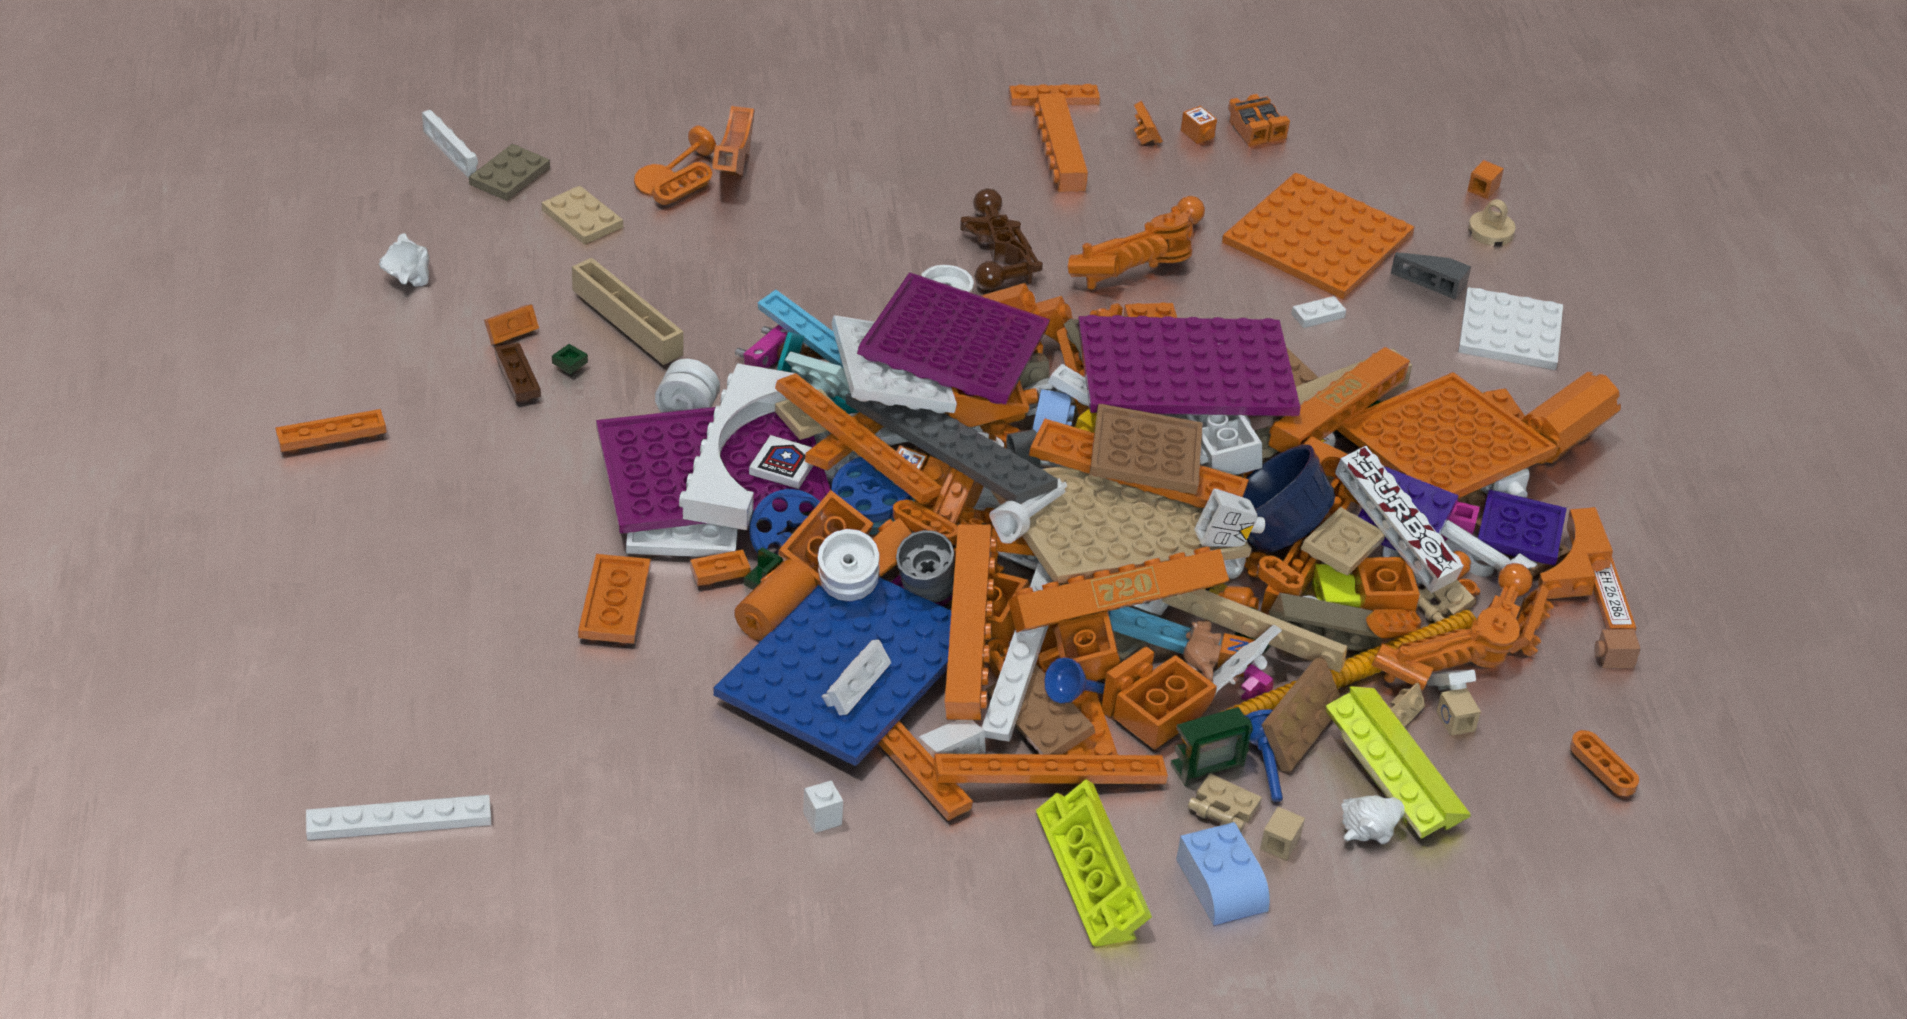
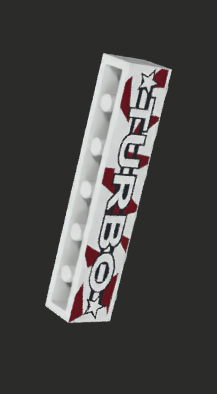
M1367 446L1342 457L1335 474L1427 589L1433 593L1456 581L1463 568L1460 558L1450 550L1443 537L1433 529L1427 517L1420 513L1412 503L1410 496L1404 493L1398 486L1393 475L1385 470L1378 457Z

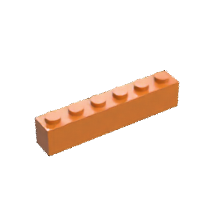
M1064 93L1037 94V103H1033V116H1037L1036 125L1037 129H1040L1041 143H1044V154L1048 156V168L1052 169V182L1056 183L1058 192L1086 191L1088 171Z

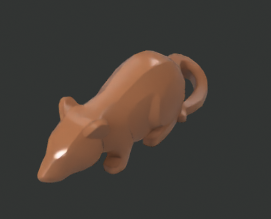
M1208 620L1198 621L1197 623L1192 622L1193 627L1186 634V638L1189 641L1184 648V658L1188 665L1196 671L1203 673V676L1213 683V668L1219 658L1220 645L1218 644L1221 634L1210 632L1212 623Z

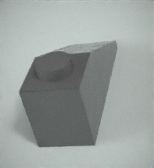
M1396 252L1391 274L1456 299L1467 286L1471 266L1447 257Z

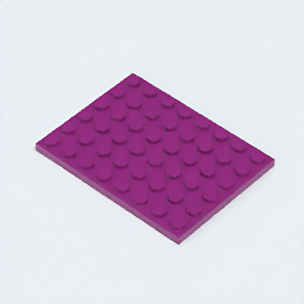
M909 272L859 344L857 354L863 356L868 361H879L888 364L892 369L905 370L913 373L918 378H929L937 381L942 386H952L961 389L968 395H979L987 398L988 401L994 404L1002 403L1006 405L1044 336L1050 319Z
M1096 315L1078 317V330L1090 413H1097L1099 403L1153 414L1300 415L1301 407L1280 320L1272 318L1224 319L1221 317L1173 318L1171 316L1123 317L1120 315L1112 317Z
M716 407L596 420L597 434L619 534L706 524L704 522L683 519V508L679 507L681 492L687 490L688 475L694 472L695 457H700L701 443L703 439L707 440L708 425L710 422H714ZM776 412L768 413L748 422L726 441L721 450L720 458L730 476L746 491L753 492V513L766 496L779 490H801L811 494L820 502L830 491L825 470L817 466L812 467L799 489L749 474L750 465L770 435L812 448L817 445L814 435L799 440ZM776 499L772 502V507L777 512H784L787 509V504L781 499ZM809 503L799 505L800 512L814 510L813 506Z

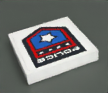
M770 435L750 465L749 474L799 489L814 466L805 462V453L812 447Z

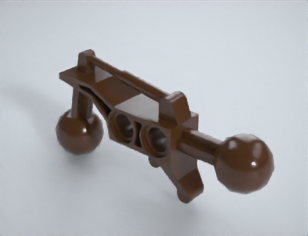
M989 188L980 190L973 199L974 210L981 217L964 216L961 217L960 222L961 231L976 235L978 242H987L993 261H986L978 266L974 275L976 284L984 291H995L1002 286L1004 280L1022 276L1027 284H1031L1032 273L1042 271L1043 262L1038 261L1033 253L1031 245L1020 229L1021 223L1009 220L1007 214L999 215L1003 206L1002 197L997 191ZM996 262H1005L1009 266L1001 267Z

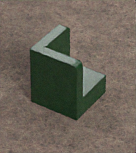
M761 547L758 550L757 566L744 577V585L754 590L762 582L761 579L783 562V558Z

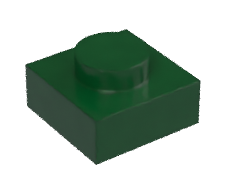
M571 344L566 345L552 355V364L569 374H572L588 363V354Z

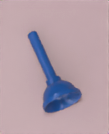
M1060 658L1051 663L1044 679L1045 690L1048 696L1058 703H1070L1078 698L1084 690L1104 694L1105 683L1086 679L1081 665L1070 658Z
M1258 710L1245 716L1250 719L1253 726L1249 742L1258 746V749L1262 751L1271 800L1278 803L1283 800L1275 756L1261 725L1273 710Z

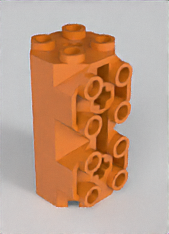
M1586 372L1529 412L1521 420L1557 446L1556 455L1539 462V464H1545L1546 462L1554 463L1573 446L1594 434L1621 410V404L1617 405V399L1620 397L1619 390L1606 375L1599 374L1595 376L1592 375L1593 372Z

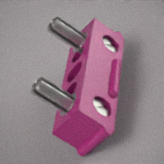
M779 324L775 328L763 326L761 333L765 336L748 350L738 347L735 350V355L744 358L745 365L768 368L777 361L778 347L786 340L788 331Z

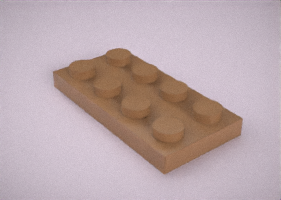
M1315 658L1261 724L1281 771H1292L1332 720L1326 712V705L1341 697L1325 658Z
M1035 664L1015 727L1039 754L1062 755L1096 732L1093 724L1072 702L1062 704L1053 701L1048 696L1044 682L1046 674ZM997 682L985 689L990 700L992 699Z

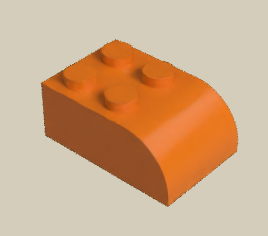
M830 490L779 549L778 556L782 557L783 561L790 559L802 563L814 576L816 587L818 585L821 586L818 573L819 547L825 538L836 531L845 529L859 530L868 535L874 523Z
M1174 655L1117 694L1113 718L1155 750L1179 733L1176 729L1177 724L1198 719L1205 713L1215 696L1217 686L1178 656Z

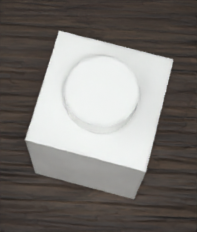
M832 780L804 788L803 813L814 833L842 825L843 799Z

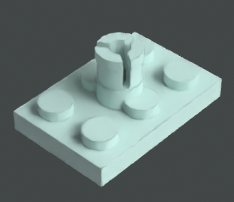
M793 352L788 354L785 361L792 367L791 371L798 374L815 389H822L828 396L832 398L839 396L846 401V394L850 393L845 371L841 366Z

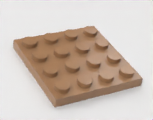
M1098 403L1089 475L1121 480L1127 483L1143 484L1154 488H1165L1181 493L1196 494L1199 484L1203 423Z

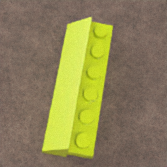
M1350 686V693L1326 705V712L1341 731L1343 741L1385 797H1395L1403 803L1405 809L1402 819L1404 822L1408 821L1421 839L1441 827L1448 830L1471 817L1470 812L1375 688Z
M1086 779L1065 797L1056 793L1036 809V812L1093 946L1098 947L1137 939L1134 931L1152 918V915L1095 786Z

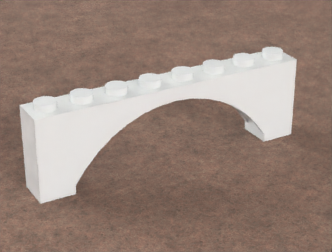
M738 363L734 373H729L727 390L723 389L721 393V405L716 406L714 422H710L708 425L707 440H702L700 457H695L694 472L688 475L687 490L682 491L680 495L679 507L683 508V519L747 530L753 514V492L746 491L730 476L722 463L720 453L726 441L739 428L760 416L775 412V403L788 400L775 389L776 381L795 373Z

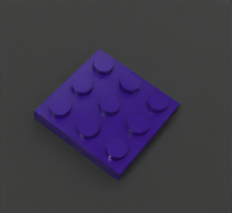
M1384 467L1388 473L1393 475L1403 492L1410 496L1412 503L1420 513L1427 517L1433 529L1441 534L1458 502L1459 495ZM1362 508L1357 517L1378 528ZM1385 536L1384 541L1380 545L1397 551Z
M1489 489L1478 539L1500 553L1514 557L1520 553L1529 560L1555 566L1567 508Z

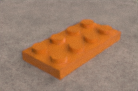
M596 554L579 624L578 638L635 643L651 568V559Z

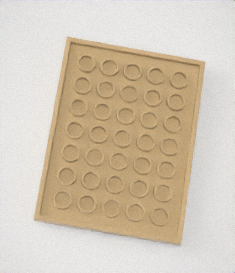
M1066 466L1045 468L1043 470L1060 478L1061 482L1067 483L1066 492L1029 518L1030 527L1022 535L1053 582L1058 581L1059 584L1068 583L1067 579L1084 575V579L1087 580L1094 578L1093 573L1109 569L1110 574L1119 572V567L1129 564H1135V568L1143 567V562L1155 558H1160L1161 562L1169 561L1168 556L1185 552V556L1194 555L1193 550L1205 547L1201 545L1194 530L1204 508L1194 507L1191 504L1178 500H1171L1152 492H1144L1141 489L1118 484V482L1089 475V473ZM991 491L1000 505L1008 501ZM1245 542L1243 546L1210 547V551L1221 549L1223 560H1233L1249 557L1252 548Z

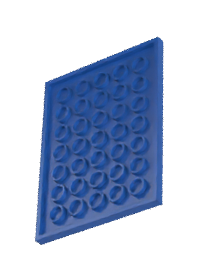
M880 577L870 594L854 601L838 600L829 595L822 586L818 585L772 632L764 637L713 687V694L715 697L857 766L947 670L951 610L915 595ZM872 640H880L891 664L847 715H839L835 706L826 705L822 695L828 694L827 691L830 689V686L837 681L843 671Z

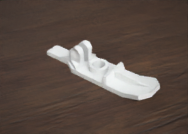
M1273 624L1259 638L1243 646L1213 673V683L1217 686L1216 693L1228 682L1234 685L1233 677L1243 673L1249 663L1259 669L1266 668L1267 661L1262 654L1268 643L1282 630Z

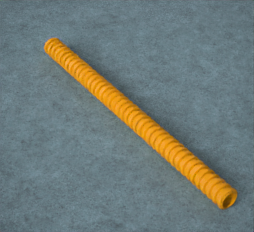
M1463 610L1384 644L1393 649H1398L1401 644L1436 636L1451 630L1471 629L1472 622L1476 620V617L1471 611ZM1380 646L1347 658L1340 673L1329 669L1337 690L1382 671L1372 666ZM1296 681L1285 684L1283 687H1278L1276 690H1270L1248 701L1241 702V704L1234 705L1226 710L1239 707L1245 716L1258 710H1274Z

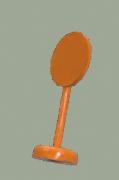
M700 125L694 126L688 133L691 147L667 166L651 164L640 168L634 177L636 188L641 193L652 196L655 184L673 174L674 172L671 169L692 152L696 151L703 156L711 155L716 145L712 134Z

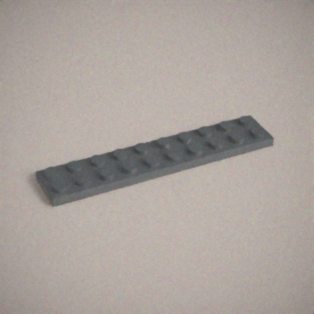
M851 393L846 394V404L1008 501L1020 504L1058 488V479L945 413H936L924 408L915 410L897 404L888 406L871 400L862 402L852 398Z

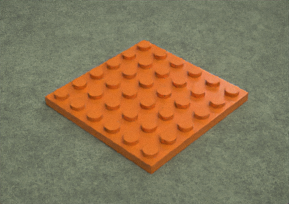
M1295 172L1225 232L1222 237V243L1336 297L1344 299L1413 235L1415 226Z
M1454 372L1364 409L1336 429L1358 447L1367 446L1378 457L1384 467L1459 495L1458 498L1556 455L1557 452L1555 444Z

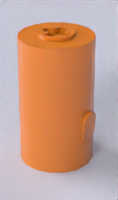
M790 559L783 561L773 571L761 579L762 582L737 605L734 610L736 622L749 637L755 640H762L816 588L814 576L802 563Z

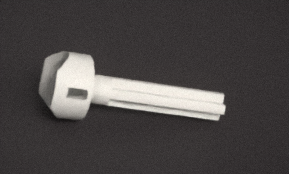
M1057 478V489L1029 499L1021 504L1014 501H1006L991 511L989 516L1001 542L1012 543L1024 535L1030 527L1029 518L1064 494L1067 483L1061 482L1060 478Z
M1450 520L1447 521L1441 532L1443 536L1498 571H1501L1503 567L1511 563L1523 564L1528 569L1537 567L1535 562L1520 553L1515 559L1510 560Z

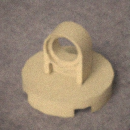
M1494 199L1485 207L1484 211L1477 212L1471 216L1468 231L1471 230V236L1480 243L1494 246L1495 242L1503 241L1502 245H1505L1512 241L1516 227L1512 219L1507 216V205L1501 200ZM1491 207L1498 208L1500 210V213L1496 211H1491Z

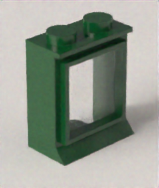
M1239 707L1177 724L1176 729L1186 744L1180 743L1175 745V751L1179 758L1171 760L1170 765L1184 786H1186L1190 778H1197L1239 764L1242 767L1245 766L1253 726L1250 719L1245 717Z

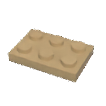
M581 186L541 202L542 211L584 245L623 228V219Z
M1340 507L1304 540L1301 550L1348 576L1384 541L1385 535L1379 528Z

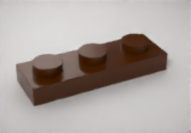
M520 343L494 347L495 357L515 401L541 397V388Z

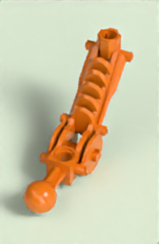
M1195 196L1184 197L1179 200L1176 206L1171 208L1170 213L1154 217L1151 222L1145 223V231L1125 238H1114L1094 246L1084 243L1082 245L1083 253L1069 257L1068 274L1071 277H1086L1087 288L1094 289L1097 287V282L1111 277H1118V275L1126 270L1149 262V267L1155 268L1161 262L1176 263L1189 259L1192 256L1190 240L1194 235L1193 225L1202 221L1205 214L1203 202Z
M1507 564L1501 569L1498 576V585L1502 590L1500 596H1494L1488 608L1483 610L1476 620H1473L1471 629L1451 630L1436 636L1401 644L1398 649H1393L1382 643L1372 666L1386 672L1384 679L1388 683H1392L1396 678H1399L1411 685L1419 683L1421 690H1423L1432 672L1468 662H1473L1483 668H1494L1506 660V655L1513 649L1512 645L1519 636L1520 627L1516 617L1520 607L1514 603L1518 596H1523L1530 590L1532 574L1523 564Z

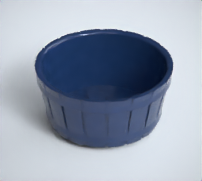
M1306 444L1290 448L1262 464V468L1254 470L1245 478L1249 480L1243 498L1251 501L1257 517H1263L1265 520L1264 531L1261 534L1250 532L1247 541L1261 552L1270 553L1304 538L1319 525L1334 504L1336 496L1334 488L1329 483L1320 464V459L1311 445Z

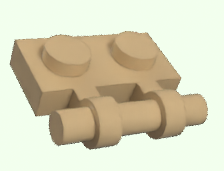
M1456 580L1433 593L1424 585L1425 589L1419 590L1420 596L1417 607H1421L1425 612V617L1430 622L1435 623L1444 619L1443 616L1447 613L1455 615L1463 610H1469L1477 603L1468 590ZM1435 597L1439 604L1432 605L1430 600Z
M1209 774L1198 789L1196 799L1193 797L1190 799L1188 808L1196 811L1197 816L1204 819L1209 817L1220 822V826L1235 822L1241 832L1245 822L1249 823L1261 805L1262 797Z

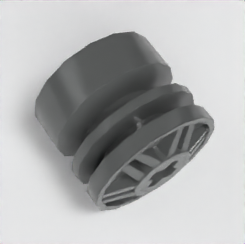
M929 530L915 532L906 537L899 545L896 555L903 588L934 603L941 602L953 594L955 554L951 542L945 535Z

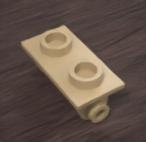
M1415 683L1412 688L1402 689L1398 696L1390 703L1391 707L1389 708L1404 728L1425 707L1419 683Z

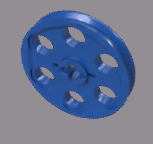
M862 457L846 463L839 469L832 482V491L838 496L844 491L852 492L851 496L841 498L856 510L861 505L871 506L866 511L857 510L871 522L892 518L893 505H886L883 502L887 499H895L897 501L911 500L912 496L899 486L893 485V481L883 473L874 471V466ZM852 472L861 473L857 478L848 477Z
M796 489L779 490L766 496L756 507L750 521V539L757 554L761 547L767 549L771 544H777L782 547L792 535L790 532H783L787 524L791 527H799L808 517L799 511V505L809 503L815 509L820 501L811 494ZM776 499H781L787 504V509L784 512H777L773 509L772 502ZM759 520H767L771 524V530L767 533L760 532L756 527V523Z

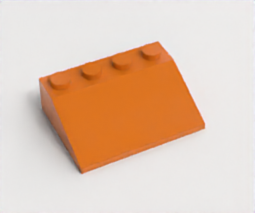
M1018 381L1006 405L1002 403L994 404L988 401L987 398L979 395H968L961 389L951 386L957 405L954 413L945 412V414L953 419H957L967 427H974L1027 413L1030 407L1020 381Z

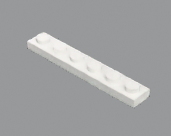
M489 795L306 810L307 840L491 825Z

